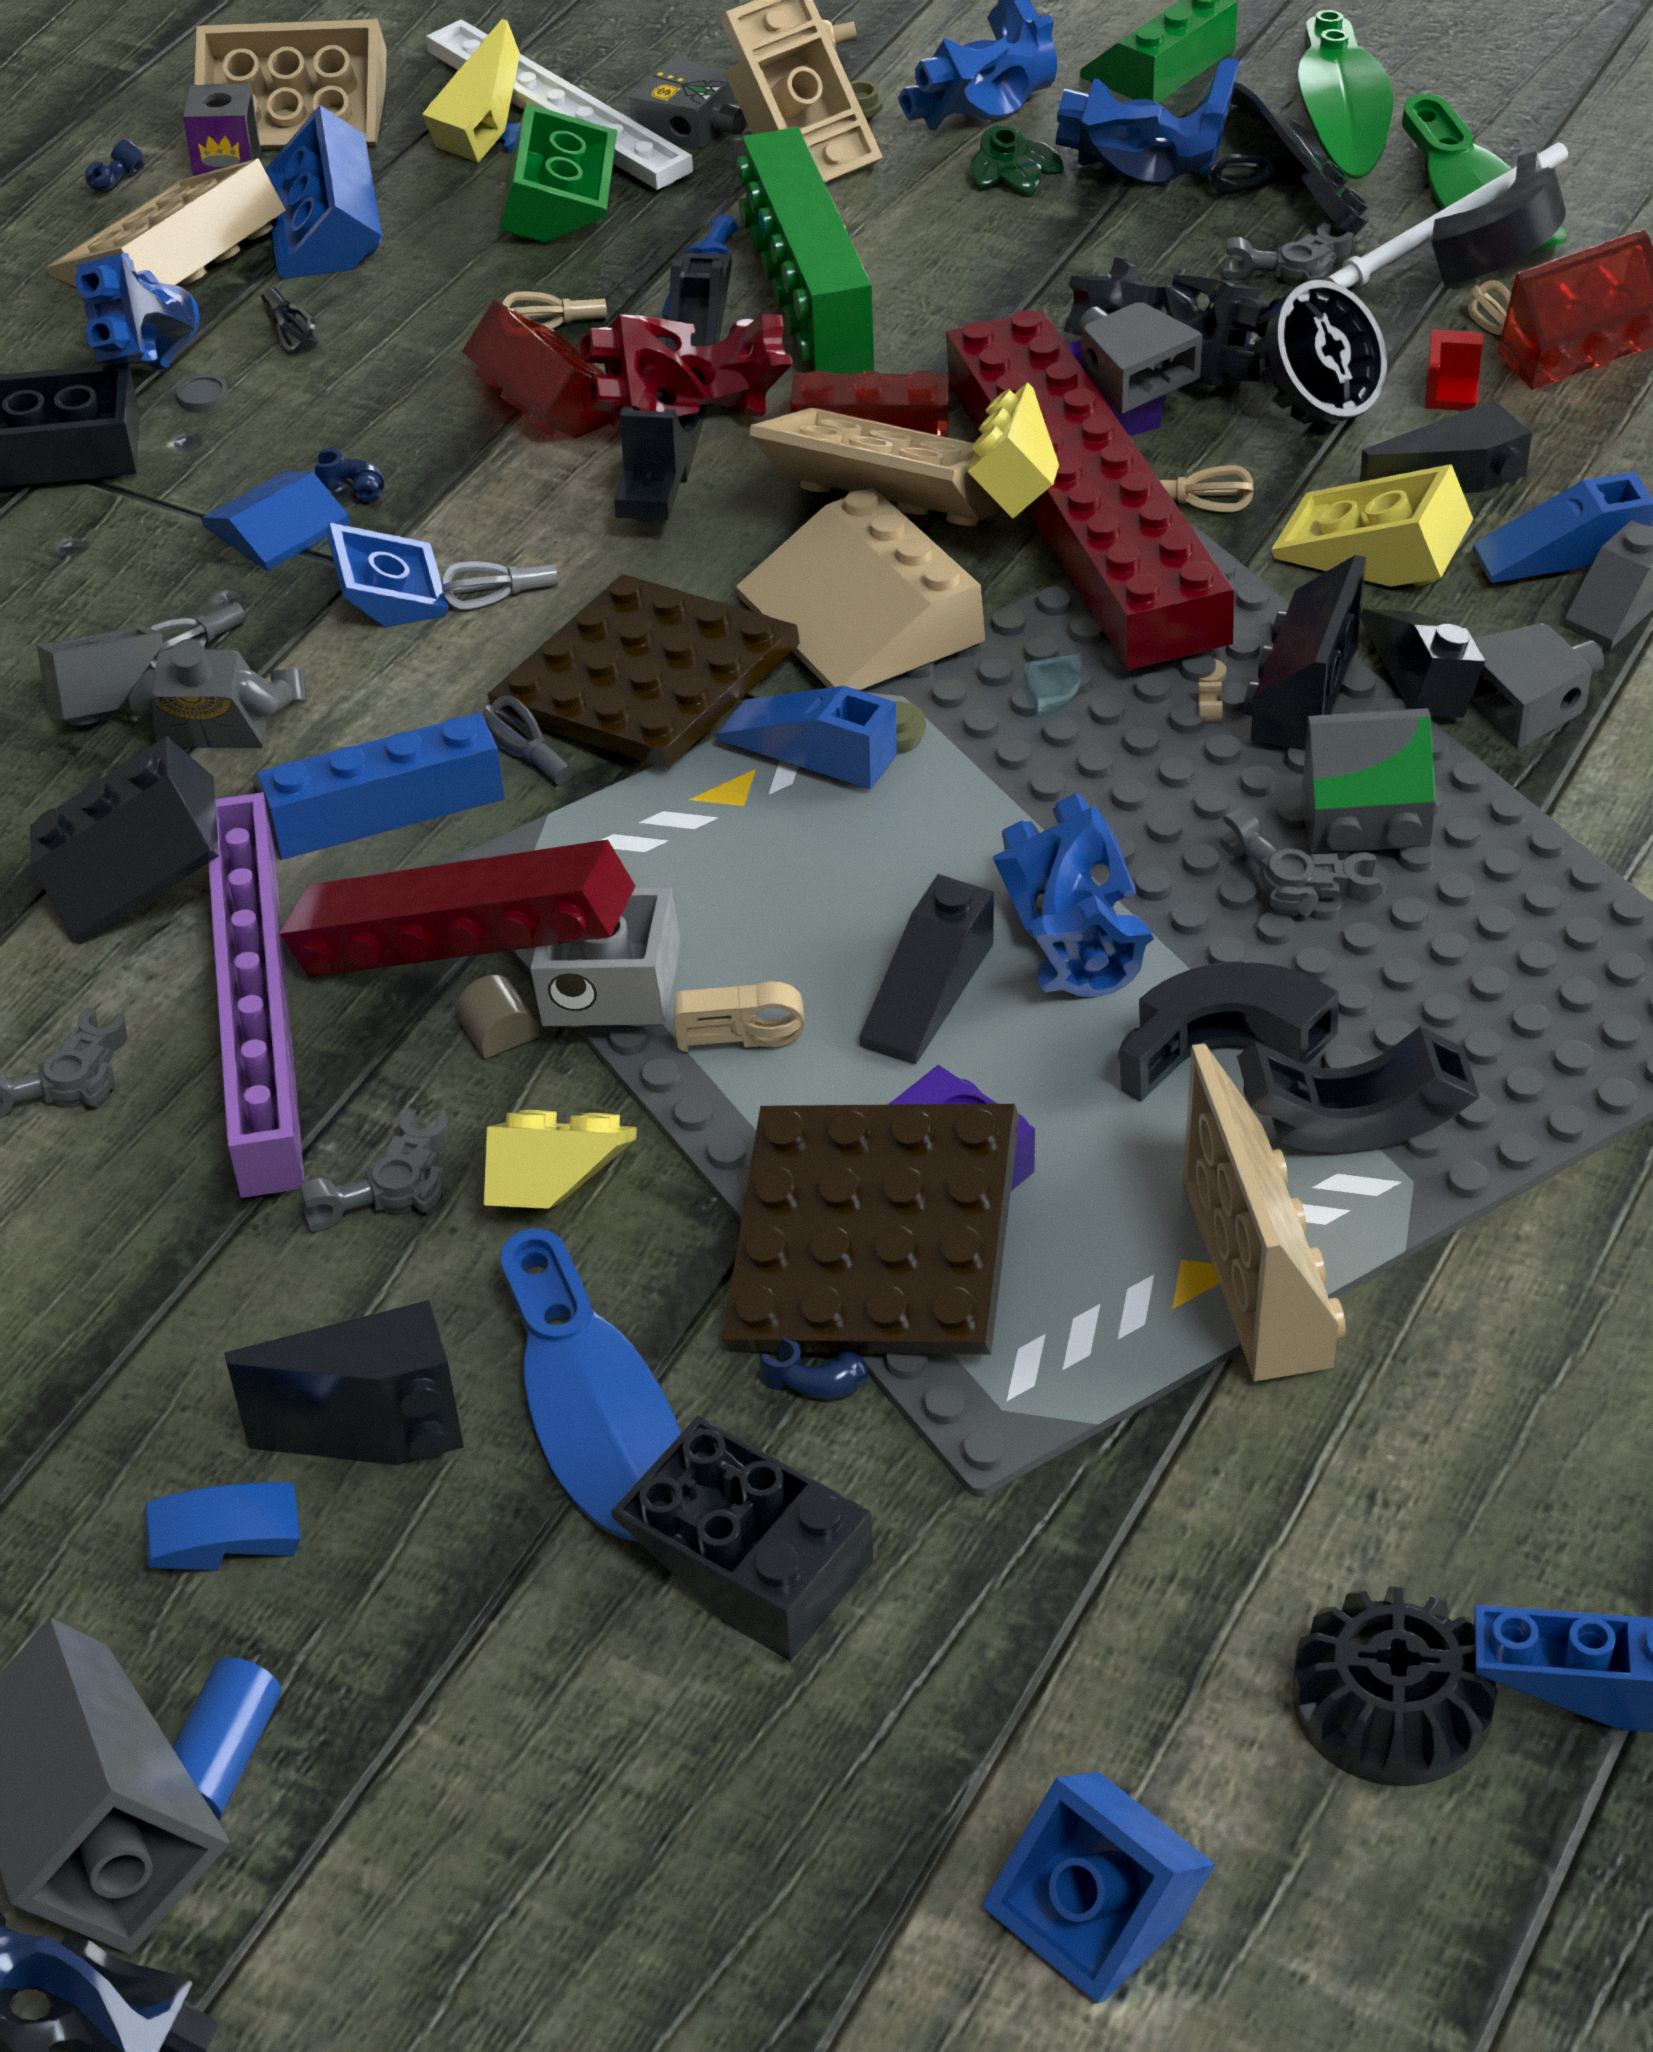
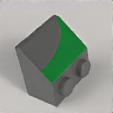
M1429 709L1308 716L1301 810L1311 854L1430 846L1436 797Z

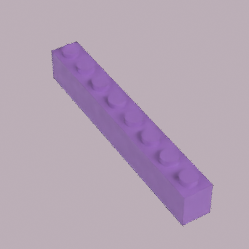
M264 792L215 799L219 856L209 862L227 1138L241 1198L300 1189L299 1185L305 1182L283 939L279 935L282 929L275 844Z

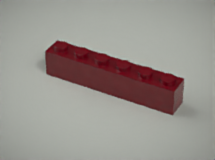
M606 839L309 884L279 935L308 977L611 937L636 885L609 840Z

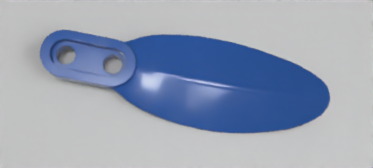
M537 1228L522 1230L506 1241L502 1248L500 1259L503 1280L528 1336L524 1354V1381L529 1413L538 1442L551 1472L577 1508L602 1530L619 1538L638 1542L612 1518L611 1511L679 1437L681 1432L660 1385L633 1345L612 1324L602 1319L591 1309L589 1297L564 1242L556 1234L548 1230ZM533 1267L545 1269L540 1274L526 1273L528 1269ZM559 1318L568 1321L561 1325L548 1324L550 1321Z

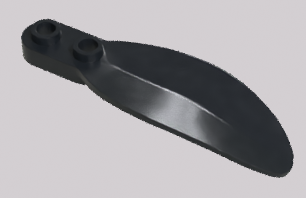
M1235 82L1231 105L1251 111L1270 123L1286 147L1304 167L1305 170L1301 178L1326 214L1344 231L1351 232L1353 236H1356L1369 222L1367 215L1364 213L1369 206L1357 192L1350 187L1346 188L1345 184L1349 181L1347 175L1329 160L1319 141L1308 130L1290 118L1271 111L1250 89Z

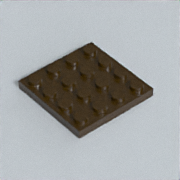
M621 574L515 670L511 671L487 695L490 705L502 696H511L519 699L531 712L540 728L668 769L800 643L796 624ZM504 706L502 708L524 722L511 706Z
M1015 1104L760 1106L722 1341L728 1351L777 1352V1348L782 1341L781 1338L787 1337L788 1340L796 1341L799 1344L801 1353H842L849 1351L854 1353L991 1355L1020 1118Z

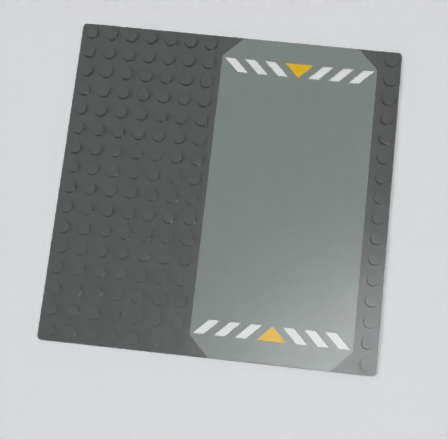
M1194 525L1190 526L1234 589L1233 645L1127 670L1070 578H1067L983 616L984 642L860 690L891 701L914 704L923 711L926 721V730L918 746L909 752L897 754L871 789L720 741L716 737L686 751L668 769L657 765L652 766L444 862V864L608 839L636 885L635 888H672L681 947L665 1024L643 1026L588 1025L573 1028L740 1224L760 1106L888 1105L938 1064L958 1078L972 1082L981 1093L996 1103L1015 1104L1018 1113L1035 1128V1172L1010 1193L991 1355L856 1353L866 1362L868 1367L867 1374L964 1488L975 1497H985L1243 1351L1183 1183L1191 1056L1174 1069L1142 1102L1121 1091L1120 1061L1118 1059L1119 1048L1131 1030L1140 1028L1139 998L1161 982L1182 972L1205 965L1225 962H1258L1293 969L1339 991L1338 1034L1307 1064L1312 1067L1327 1069L1344 1068L1370 1061L1387 1052L1419 1026L1464 1047L1480 1098L1438 1127L1400 1143L1371 1150L1343 1153L1298 1149L1278 1142L1272 1116L1262 1115L1254 1108H1251L1263 1125L1271 1149H1280L1283 1153L1288 1175L1286 1188L1290 1198L1298 1197L1302 1202L1306 1217L1305 1238L1309 1248L1318 1247L1322 1254L1326 1273L1324 1287L1329 1299L1342 1296L1653 1120V902L1432 720L1431 733L1436 804L1431 845L1316 853L1337 854L1339 860H1346L1355 853L1367 852L1374 854L1376 862L1373 877H1380L1381 880L1378 899L1371 902H1360L1340 894L1339 897L1331 898L1330 900L1318 899L1315 909L1309 916L1281 915L1276 913L1273 907L1269 905L1270 896L1266 892L1263 879L1259 876L1260 866L1246 854L1234 857L1224 850L1220 844V838L1233 832L1232 828L1223 821L1224 816L1240 807H1245L1258 819L1263 837L1277 850L1287 847L1288 849L1301 850L1309 856L1312 855L1301 810L1305 750L1251 740L1252 716L1244 715V701L1250 681H1260L1258 679V667L1262 650L1265 645H1274L1272 644V631L1277 612L1279 610L1287 612L1290 603ZM1356 657L1353 658L1333 714L1409 710L1401 694ZM1216 659L1224 663L1227 669L1226 678L1222 681V695H1217V701H1222V723H1205V716H1199V678H1205L1214 673ZM1075 793L1080 794L1089 807L1096 806L1116 834L1125 864L1135 885V895L1115 902L1113 908L1117 916L1136 915L1147 924L1154 938L1145 947L1141 970L1134 980L1111 994L1098 997H1080L1065 990L1045 993L1040 988L1037 980V969L1039 964L1046 961L1047 955L1035 937L1031 938L1025 930L993 860L994 855L1005 851L1002 838L1003 829L1023 820L1032 821L1039 833L1058 824L1053 812L1056 803ZM1096 864L1093 867L1091 878L1098 886L1107 882L1110 875L1108 867L1104 864ZM937 874L994 891V942L923 1055L915 1064L860 1046V1034L911 913ZM1045 893L1039 895L1035 903L1040 914L1043 911ZM536 947L508 951L532 979L530 968ZM774 981L791 985L801 994L804 1008L803 1032L796 1040L787 1045L744 1048V1042L739 1041L688 1046V1052H683L678 1048L674 1023V995L678 991L757 985ZM769 1008L757 1012L754 1016L763 1020L774 1021L783 1019L791 1013L780 1008ZM1223 1045L1209 1048L1250 1106L1244 1095V1081L1237 1058L1248 1047Z

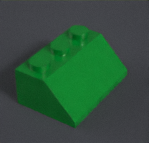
M1180 0L1080 69V78L1093 82V79H1099L1108 89L1134 100L1148 99L1159 103L1235 50L1238 0Z
M526 103L512 150L499 229L511 232L519 238H532L548 242L603 218L607 210L617 130Z

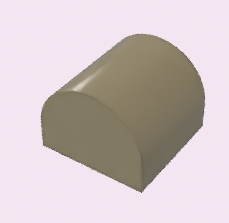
M488 975L479 978L467 986L458 999V1020L483 1059L540 1037L537 1020L506 977Z

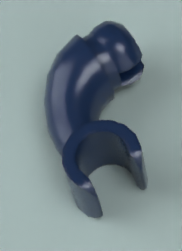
M121 140L111 153L113 162L103 165V162L96 161L88 165L85 171L88 186L95 191L106 192L111 190L127 173L131 176L137 174L145 165L141 150L131 141Z
M332 448L320 451L318 455L319 464L315 466V474L328 490L342 487L346 483L347 478L353 480V488L356 490L355 496L359 500L373 502L379 498L384 488V479L381 471L374 464L360 459H343L342 453Z
M783 1337L777 1348V1355L781 1362L772 1360L765 1353L760 1354L759 1372L761 1381L772 1389L783 1390L792 1388L801 1394L813 1398L834 1400L842 1399L855 1393L857 1386L867 1380V1364L862 1357L854 1352H842L835 1361L831 1360L821 1366L805 1367L800 1364L801 1350L799 1344L796 1341L788 1340L787 1337Z

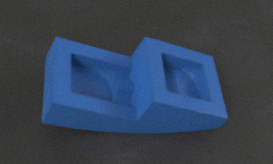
M241 1483L195 1489L146 1502L143 1510L148 1568L219 1570L224 1553L294 1556L300 1541L294 1483Z

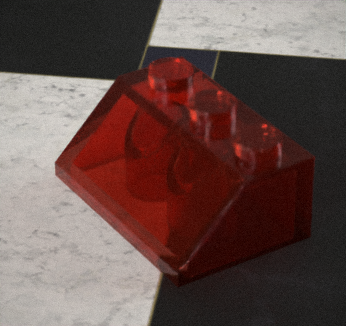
M1645 229L1516 273L1497 353L1531 390L1553 382L1562 381L1569 376L1594 367L1604 366L1613 360L1638 351H1645L1653 346V245L1650 235Z
M493 300L462 350L466 356L477 364L474 373L496 388H504L500 396L517 409L524 412L528 410L530 414L527 420L550 436H553L556 430H559L577 439L611 424V413L589 409L586 398L587 382L593 375H606L605 371L595 363H585L581 359V351L562 334Z
M824 371L794 373L790 411L794 413L808 408H816L949 438L952 398L950 375L933 374L927 371H918L912 374H881L875 371H866L860 374L827 373Z

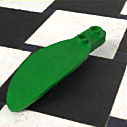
M1324 10L1318 12L1315 17L1308 19L1306 22L1304 42L1307 51L1304 53L1298 69L1299 92L1314 132L1329 160L1336 164L1348 178L1359 179L1368 175L1374 169L1386 146L1393 114L1394 98L1392 84L1383 66L1370 53L1357 45L1351 23L1343 18L1340 12Z
M1417 94L1406 100L1401 121L1402 127L1427 159L1429 185L1442 210L1511 170L1496 155L1472 142L1473 135L1470 129L1445 99L1433 94ZM1560 226L1557 232L1536 250L1564 244L1567 239V233L1564 228Z

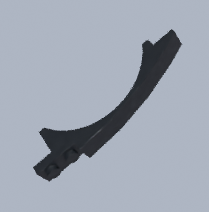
M682 253L681 259H673L667 320L694 324L695 333L691 336V346H708L719 343L732 266L731 254ZM670 338L665 339V345L674 350L676 348L675 342ZM657 391L656 398L660 403L673 404L670 396ZM707 404L700 405L699 413L694 417L680 421L675 409H664V412L637 411L633 407H622L620 427L624 472L614 499L616 518H631L639 522L669 520L680 481L687 482Z

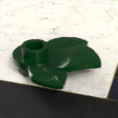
M1007 126L992 127L983 133L980 142L981 151L976 154L970 164L971 176L979 188L991 186L1001 180L1026 197H1032L1040 183L1041 173L1058 175L1062 174L1064 170L1062 159L1052 147L1042 142L1028 140L1019 131Z

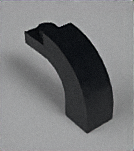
M1537 151L1518 156L1515 181L1504 194L1478 208L1435 219L1431 242L1444 286L1476 278L1510 265L1535 251L1560 228L1566 216V208L1555 168L1541 167Z
M1258 962L1217 963L1177 974L1156 985L1139 998L1140 1028H1135L1126 1035L1118 1052L1121 1091L1142 1102L1174 1069L1191 1056L1192 1045L1204 1043L1208 1048L1223 1045L1249 1047L1254 1042H1257L1307 1065L1338 1034L1339 991L1293 969Z
M1421 1026L1382 1055L1370 1061L1344 1068L1327 1069L1308 1066L1257 1042H1254L1237 1056L1244 1081V1095L1250 1107L1262 1115L1272 1116L1278 1142L1308 1151L1329 1153L1357 1152L1400 1143L1438 1127L1480 1098L1464 1047Z

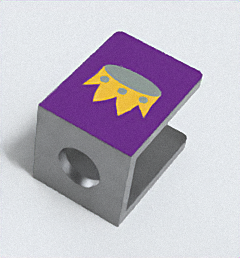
M251 83L190 85L183 120L193 176L253 159H260L262 151Z

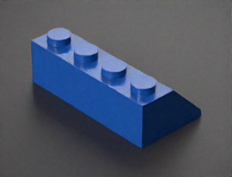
M319 105L265 169L286 209L282 214L271 220L277 274L284 279L353 270L364 256L370 257L377 250L382 239L365 134Z
M481 712L464 717H456L446 722L408 732H400L393 736L356 746L343 747L333 752L296 762H287L277 767L258 771L252 779L255 792H264L272 835L281 860L505 799L498 749Z

